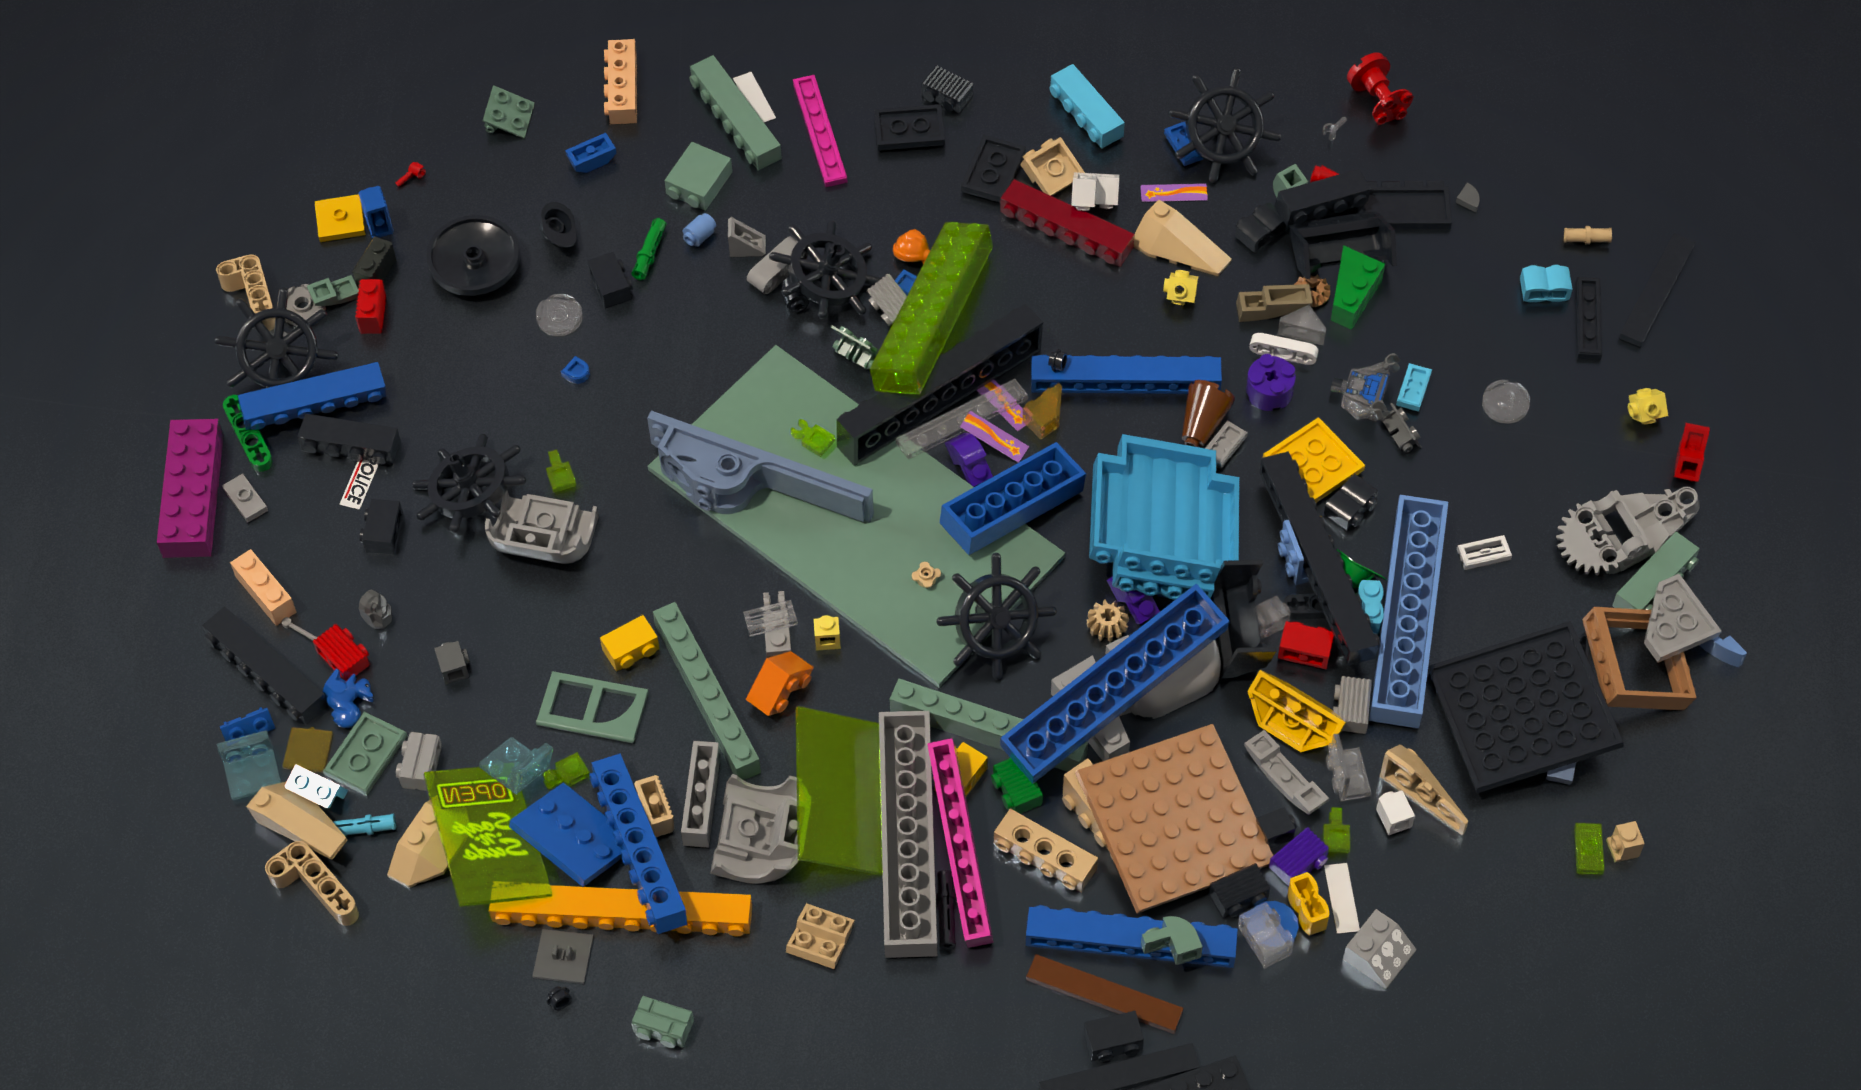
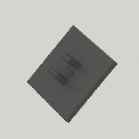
M542 929L532 977L584 984L594 935Z

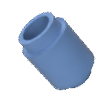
M706 213L698 215L683 229V239L687 244L698 247L714 233L716 222Z

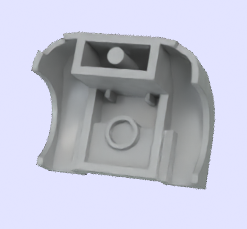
M506 490L502 496L501 514L494 526H492L490 519L486 518L485 532L492 547L501 553L569 564L580 560L589 550L599 513L596 506H593L592 512L580 510L579 505H574V502L531 494L523 495L522 499L509 497Z
M1129 635L1106 645L1105 654L1123 642ZM1214 640L1129 707L1130 711L1135 716L1140 715L1155 719L1213 691V688L1219 681L1221 661L1216 641Z
M731 775L726 783L723 805H725L710 874L740 882L757 884L775 881L791 871L800 860L803 851L810 809V796L807 795L806 789L800 783L802 780L789 776L785 782L777 786H758L742 780L737 775Z

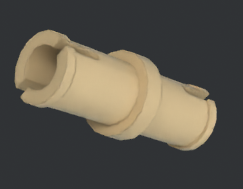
M1585 226V228H1564V243L1585 242V245H1590L1591 242L1611 243L1612 241L1611 228H1591L1590 226Z

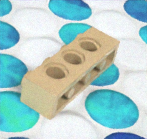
M1009 809L994 831V844H996L998 849L1005 853L1010 852L1016 855L1026 865L1031 864L1039 868L1042 874L1060 880L1070 890L1076 889L1082 893L1097 870L1098 857L1012 809ZM1026 838L1028 841L1021 843L1017 839ZM1047 850L1050 853L1048 855H1042L1039 853V851ZM1068 862L1072 864V866L1063 867L1060 864Z

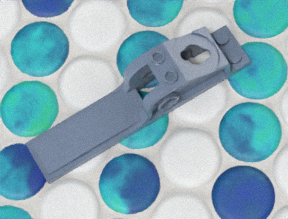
M652 410L647 417L651 444L658 448L661 472L671 482L674 480L687 493L686 496L703 510H711L720 514H734L743 510L756 492L761 489L770 488L862 522L864 520L870 522L874 515L873 489Z

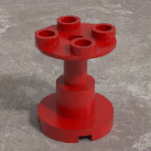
M1378 52L1361 58V64L1358 66L1354 64L1347 74V81L1354 90H1368L1370 95H1377L1380 99L1372 112L1376 123L1382 125L1394 119L1401 120L1404 118L1414 96L1406 89L1393 92L1389 90V80L1386 78L1390 70L1388 59Z

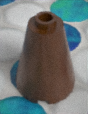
M1195 380L1194 384L1190 383L1182 431V440L1185 441V445L1203 447L1234 404L1235 397L1229 390L1226 389L1224 393L1218 390V384L1206 380Z

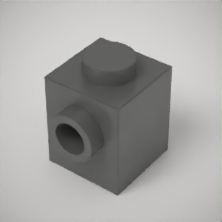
M458 641L446 642L434 648L445 685L469 678L466 664L470 663L466 648L461 650Z

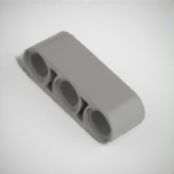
M789 236L771 252L790 256L794 246L797 244V240ZM805 251L800 258L807 259L808 253ZM770 253L759 261L747 275V282L763 294H769L789 276L788 265L770 260Z

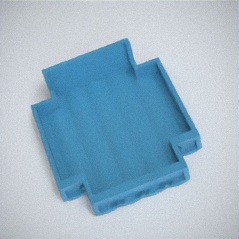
M1122 434L1118 444L1117 456L1098 453L1093 464L1089 558L1103 564L1113 562L1112 586L1122 591L1137 590L1149 596L1161 594L1176 600L1197 583L1206 595L1211 598L1214 592V582L1223 561L1239 560V477L1216 473V450Z

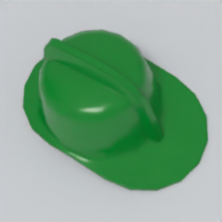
M1336 549L1343 560L1345 573L1349 574L1352 579L1353 589L1359 588L1362 580H1370L1374 576L1387 581L1385 577L1354 562L1343 552Z

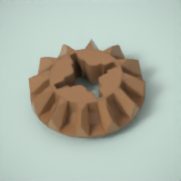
M1318 274L1310 276L1311 279L1299 277L1294 285L1309 284L1310 288L1317 287L1316 292L1311 291L1313 302L1311 307H1317L1327 302L1330 297V285L1327 284L1326 278L1321 279Z

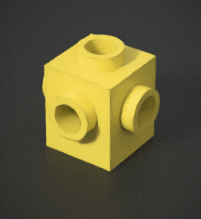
M1176 270L1175 273H1171L1170 278H1165L1163 292L1167 293V299L1172 300L1171 303L1185 305V302L1195 303L1199 276L1189 275V272L1184 270Z
M1643 388L1637 390V394L1629 395L1628 412L1633 419L1642 424H1652L1656 422V419L1668 416L1664 392L1657 389Z

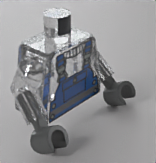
M1392 353L1385 358V361L1359 369L1353 368L1351 369L1348 381L1334 377L1331 391L1343 394L1341 406L1355 419H1369L1377 422V419L1383 418L1382 411L1387 410L1383 399L1388 386L1389 369L1392 372L1399 371L1400 366L1397 362H1400V359L1395 353Z

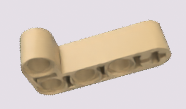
M256 255L234 258L221 262L217 266L216 272L223 290L232 292L245 288L250 307L254 313L273 308L263 269ZM276 318L263 320L262 323L271 331L275 327Z
M295 841L267 861L265 871L274 887L284 888L300 877L338 923L348 926L357 921L359 911L353 897L306 843ZM298 855H305L301 859H295ZM284 870L281 874L274 875L276 871ZM320 872L317 876L310 877L312 873ZM328 890H335L332 894H325ZM341 903H342V905L344 906V908L346 909V911H345L344 909H340V906H339V905H340Z

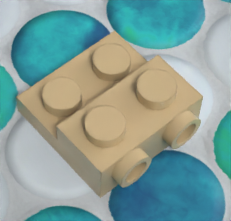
M1061 137L1054 141L1052 138L1041 145L1042 148L1036 152L1034 149L1027 152L1020 164L1032 183L1036 182L1041 190L1050 196L1073 184L1074 172L1085 173Z

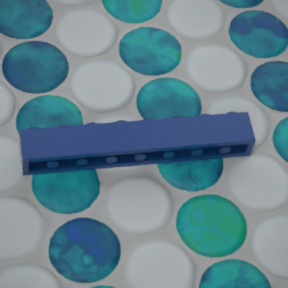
M1048 355L1032 356L1031 392L1188 394L1190 383L1194 384L1195 380H1206L1219 385L1218 390L1221 391V357L1067 355L1064 370L1053 372L1052 366L1048 365Z
M1042 905L1029 907L1026 946L1175 962L1169 947L1144 954L1141 947L1142 934L1151 928L1158 927L1161 929L1163 924L1161 920H1154L1147 916L1132 918L1124 914L1103 915L1097 911H1088L1087 913L1076 912L1070 908L1056 910ZM1192 922L1191 924L1195 928L1203 947L1201 958L1185 963L1234 968L1238 929L1224 924L1208 926L1202 922Z

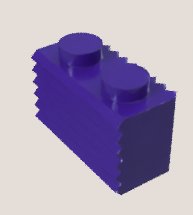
M1307 827L1270 858L1269 868L1289 886L1292 877L1306 872L1309 873L1314 868L1318 870L1323 867L1328 860L1329 847Z

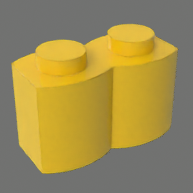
M1308 872L1292 877L1288 889V900L1292 908L1299 913L1298 918L1302 929L1309 936L1326 930L1329 908L1326 901L1318 895V885L1315 879Z

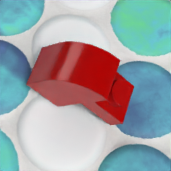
M1685 423L1677 452L1674 477L1699 482L1710 427Z

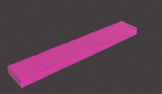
M815 75L793 79L795 92L825 187L848 183Z

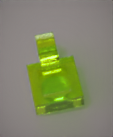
M557 449L549 451L551 467L546 468V472L553 493L576 486L569 461L562 463Z
M578 752L556 762V770L551 769L542 774L545 779L543 780L547 789H551L562 782L567 786H571L589 777V770Z
M1331 807L1329 824L1323 825V842L1329 847L1328 852L1349 853L1350 825H1342V808Z

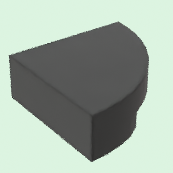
M1467 183L1458 195L1456 203L1477 212L1480 201L1479 194L1471 184Z

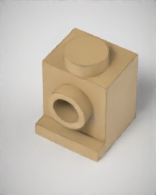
M1636 821L1616 825L1613 835L1606 839L1614 862L1639 857L1645 844Z

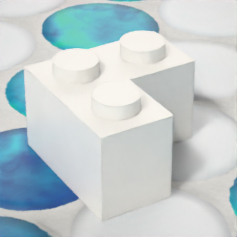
M1074 172L1071 206H1076L1077 210H1090V207H1095V204H1099L1100 208L1107 209L1113 208V205H1118L1120 175Z

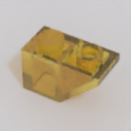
M1059 383L1052 388H1047L1040 397L1029 401L1023 408V422L1041 440L1059 427L1062 385Z

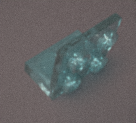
M267 730L217 744L219 755L224 764L232 800L255 795L264 786L281 783L273 745Z
M510 737L481 760L479 767L513 793L518 794L549 768L553 747L545 743L540 748H535L531 751L516 739Z

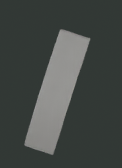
M1265 730L1244 743L1245 748L1266 777L1299 809L1307 814H1311L1329 801L1328 796L1313 781L1309 783L1281 754L1280 746Z

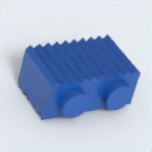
M375 186L361 190L358 194L372 239L373 237L380 238L393 234L391 218L381 187Z

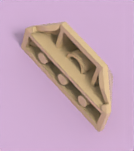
M437 797L425 802L398 841L387 876L411 888L416 886L417 883L443 875L468 839L466 835L457 836L450 832L452 830L451 827L455 826L454 822L467 828L466 825L469 824L466 808L441 811Z

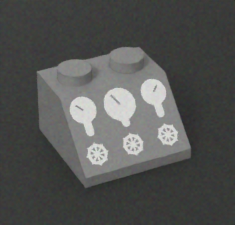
M1375 909L1346 946L1343 960L1387 989L1416 952V948L1396 922Z

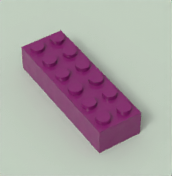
M218 419L170 420L157 534V545L163 558L211 557L224 433Z

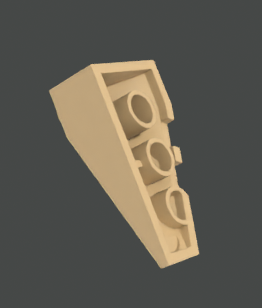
M1158 200L1145 213L1135 232L1134 248L1152 258L1162 257L1169 259L1170 263L1177 264L1179 262L1190 265L1191 269L1219 276L1232 262V259L1182 214L1161 200Z
M1401 744L1389 749L1384 756L1380 777L1399 791L1402 790L1407 797L1463 835L1467 828L1468 819L1416 752L1409 748L1406 749Z

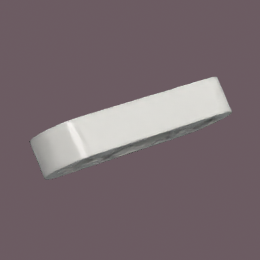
M1264 333L1253 334L1249 346L1250 350L1256 354H1270L1287 361L1305 365L1314 364L1319 352L1318 348L1311 343Z

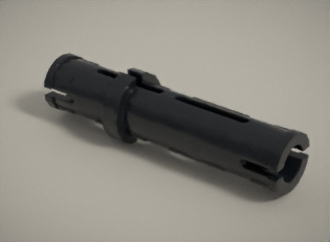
M942 870L937 873L938 893L936 894V901L939 906V947L951 949L956 946L954 919L956 893L953 892L952 871Z

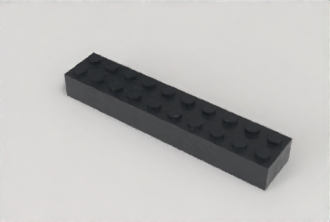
M1026 304L1018 309H1013L1007 316L1000 320H995L986 329L977 331L963 343H957L953 349L944 354H939L933 361L918 367L915 372L907 377L900 378L894 385L880 390L877 395L869 400L862 401L851 411L844 412L837 419V448L853 465H856L1041 351L1043 321Z

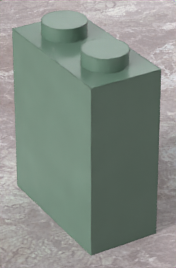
M691 142L664 180L666 194L673 199L684 201L694 208L706 211L732 173L731 158Z

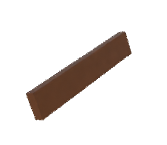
M1035 954L1026 976L1027 981L1117 1014L1136 1010L1139 1022L1175 1034L1184 1009L1183 1007Z

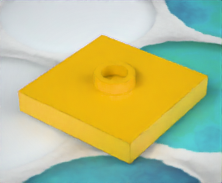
M359 194L315 201L320 242L366 235Z

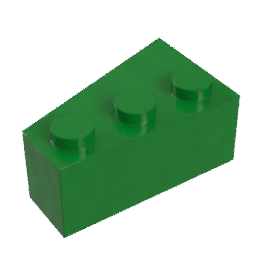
M1343 245L1331 321L1348 329H1353L1383 280L1384 263Z

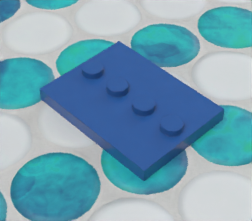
M564 782L510 820L509 827L582 887L622 859V846L616 845L613 837L615 829L613 826H608L605 815Z

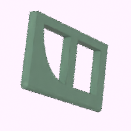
M552 671L536 725L634 744L649 691L644 688ZM560 683L592 689L583 720L551 714ZM604 691L635 697L632 705L620 717L603 723L594 722Z

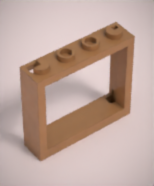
M1593 607L1582 620L1601 692L1608 707L1685 710L1697 698L1684 652L1664 660L1673 693L1625 690L1608 627L1647 629L1651 610Z

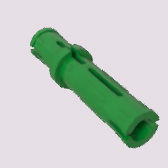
M653 219L644 245L637 253V261L631 273L637 280H644L650 265L654 263L656 249L667 226L663 219Z

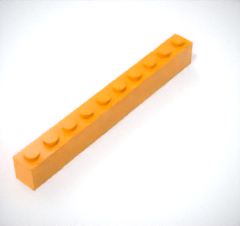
M493 883L494 886L492 888H496V890L491 891L489 914L492 922L500 925H509L510 923H521L525 926L547 924L554 928L568 925L578 929H585L589 926L599 927L603 930L625 928L628 931L650 929L656 932L654 925L649 926L645 915L647 907L646 905L641 906L637 896V889L552 885L529 886L527 884H521L522 887L514 886V888H511L509 886L510 883ZM679 892L686 909L687 925L672 929V931L682 934H688L691 931L702 932L707 935L728 933L732 936L750 934L752 915L751 895Z

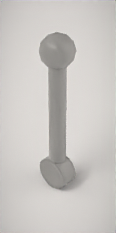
M286 617L282 620L284 628H292L311 640L317 639L316 636L293 624L290 618Z

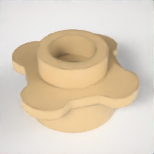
M921 562L920 568L912 573V579L925 588L932 587L936 582V578L941 576V571L931 567L928 562Z

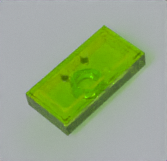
M1575 823L1577 873L1603 874L1602 825Z

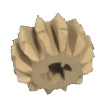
M1106 599L1103 601V605L1095 603L1094 609H1090L1088 612L1087 626L1091 628L1090 633L1092 636L1098 635L1099 641L1105 637L1111 642L1113 636L1120 639L1122 633H1126L1128 629L1129 616L1125 613L1124 606L1117 607L1116 600L1112 604H1108Z

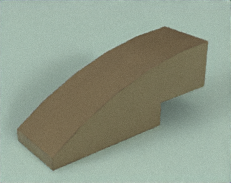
M1309 284L1263 286L1262 291L1239 292L1236 301L1239 322L1275 318L1311 307L1313 304Z

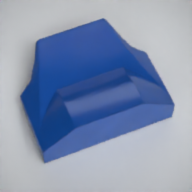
M606 133L565 150L575 171L586 173L608 164L617 154L615 146Z

